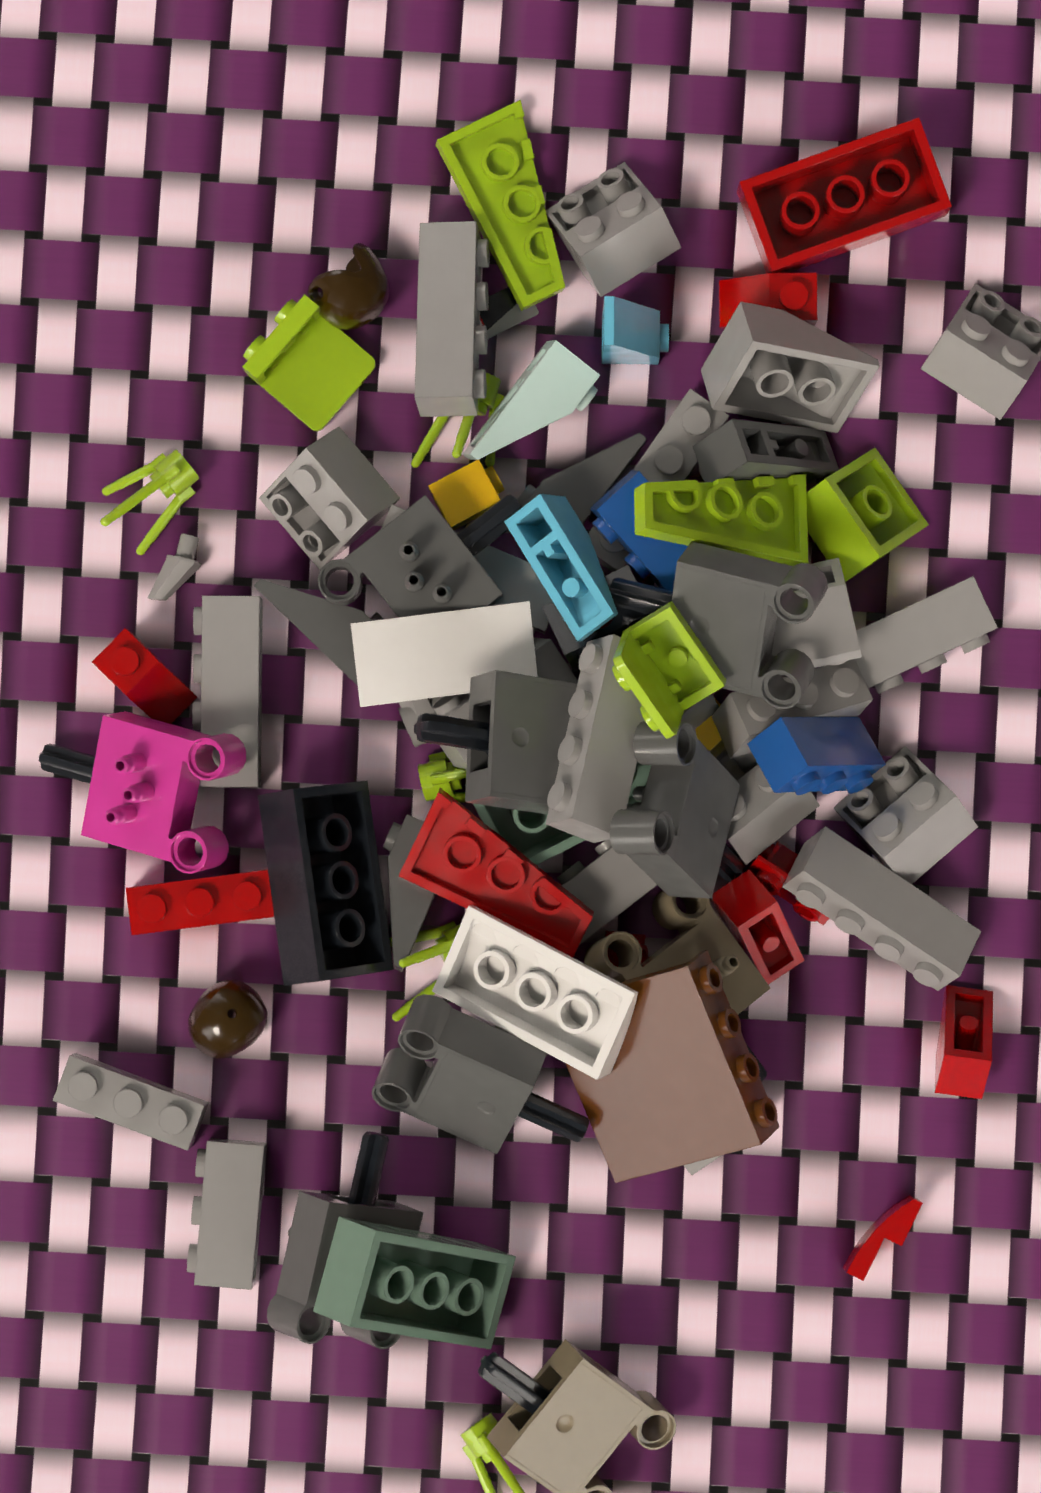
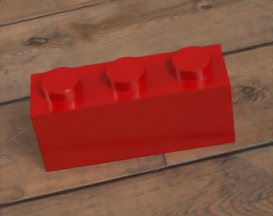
M268 869L126 888L131 935L274 917Z

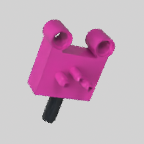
M124 711L103 715L95 756L51 743L44 746L38 760L41 763L42 770L90 784L81 831L82 836L169 861L177 870L188 874L220 866L226 860L229 844L225 834L220 829L214 826H202L191 829L200 780L210 781L239 773L244 767L246 749L242 741L235 735L223 733L211 736ZM214 747L220 754L219 767L214 763L212 757ZM196 840L203 849L202 859L199 858L195 851Z

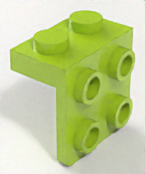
M304 294L298 303L291 299L282 307L274 319L279 325L267 339L260 335L251 343L243 355L248 361L242 367L246 374L311 430L318 432L328 425L375 370L376 363L369 353L342 330L329 324L319 314V306Z
M673 601L625 629L613 657L614 666H612V671L617 682L625 691H633L642 704L640 711L647 725L653 731L660 730L666 739L677 734L684 710L721 689L726 683V678Z

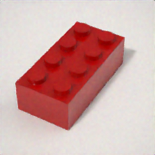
M919 117L740 181L737 188V195L766 273L793 272L945 217L952 207Z

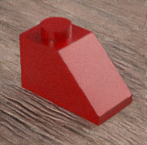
M766 273L719 280V329H725L741 301L784 310L815 326L818 320L817 273Z
M126 628L92 661L115 686L151 719L172 724L198 698L150 649Z
M750 869L713 893L711 899L721 920L768 985L805 961L777 900Z
M946 985L936 1051L935 1093L976 1099L983 1098L992 1064L993 991Z

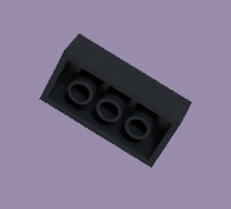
M368 781L295 788L258 795L284 986L394 970Z

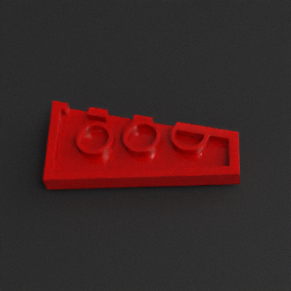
M440 787L399 873V877L466 909L469 905H474L573 958L593 918L594 911Z

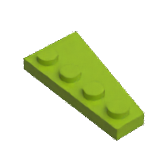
M806 474L791 475L788 478L774 479L773 476H760L752 480L734 481V478H722L713 482L698 483L697 480L645 482L634 489L635 535L686 546L693 541L790 566L809 563Z

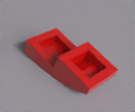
M909 1195L883 1213L860 1238L843 1266L844 1271L864 1281L884 1238L902 1246L923 1203Z

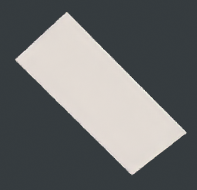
M530 601L351 623L360 707L470 693L471 677L494 670L538 677Z

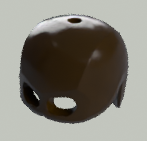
M357 243L353 246L354 257L348 262L346 270H332L320 274L314 278L307 290L308 296L319 306V314L329 324L339 329H358L369 324L381 314L389 298V284L385 271L373 251L363 243ZM320 287L323 292H318V288Z
M237 979L224 980L208 988L195 1003L188 1018L189 1035L194 1045L204 1054L217 1059L228 1058L255 1043L264 1031L268 1012L260 995L252 987ZM233 1010L236 1013L235 1018H229L227 1012Z

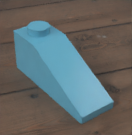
M604 296L602 364L658 365L660 352L669 351V324H660V311L615 296Z
M539 494L504 521L577 641H583L618 614L591 538L566 497Z

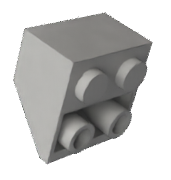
M625 162L614 169L605 171L596 180L575 193L564 196L557 204L545 210L548 219L582 274L600 297L682 248L662 206Z
M975 283L922 365L921 370L1001 420L1041 359V322L1033 317L1024 315L1004 302L995 292L985 290Z
M337 427L306 447L259 499L320 570L326 563L336 558L375 525L389 511L391 504L395 505L400 497L344 431Z
M839 558L813 563L812 565L818 567L827 579L828 589L812 616L805 622L799 624L788 623L777 615L772 655L776 656L786 649H797L804 652L811 659L814 668L825 665H840L848 660L861 658V649ZM792 588L798 596L807 598L801 590Z
M723 742L710 751L740 784L726 843L745 865L820 806L812 792L803 795H796L795 792L774 793L752 753L730 759Z
M905 746L889 759L885 766L872 775L874 780L869 786L859 792L849 794L834 809L882 865L910 884H913L978 826L958 797Z

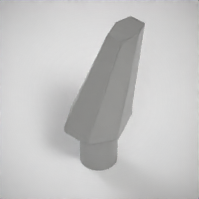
M181 534L176 556L167 555L148 599L166 601L201 567L202 563L194 560L199 542L198 537Z

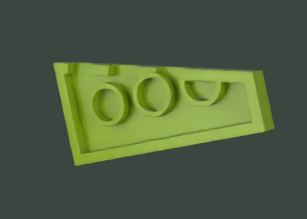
M519 100L437 139L435 145L473 219L477 221L483 238L488 239L489 250L520 310L523 311L562 292L565 289V283L552 229L549 228L544 207L545 199L542 187L538 182L533 161L534 153L531 141L527 136L522 103Z

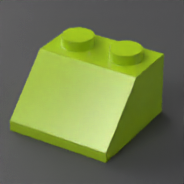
M873 448L828 476L807 492L808 533L826 560L839 558L845 582L929 525L876 448Z

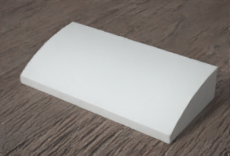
M469 905L432 992L596 1080L611 1073L628 1031L638 992L474 905Z

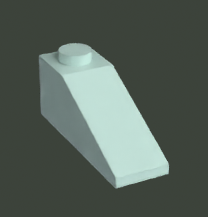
M557 340L546 341L462 454L469 460H479L571 414L575 408L582 411L598 391L593 384L600 374Z

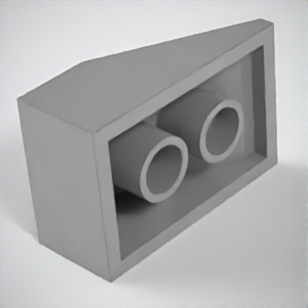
M741 301L701 368V373L712 410L838 433L880 365L878 359L784 310Z

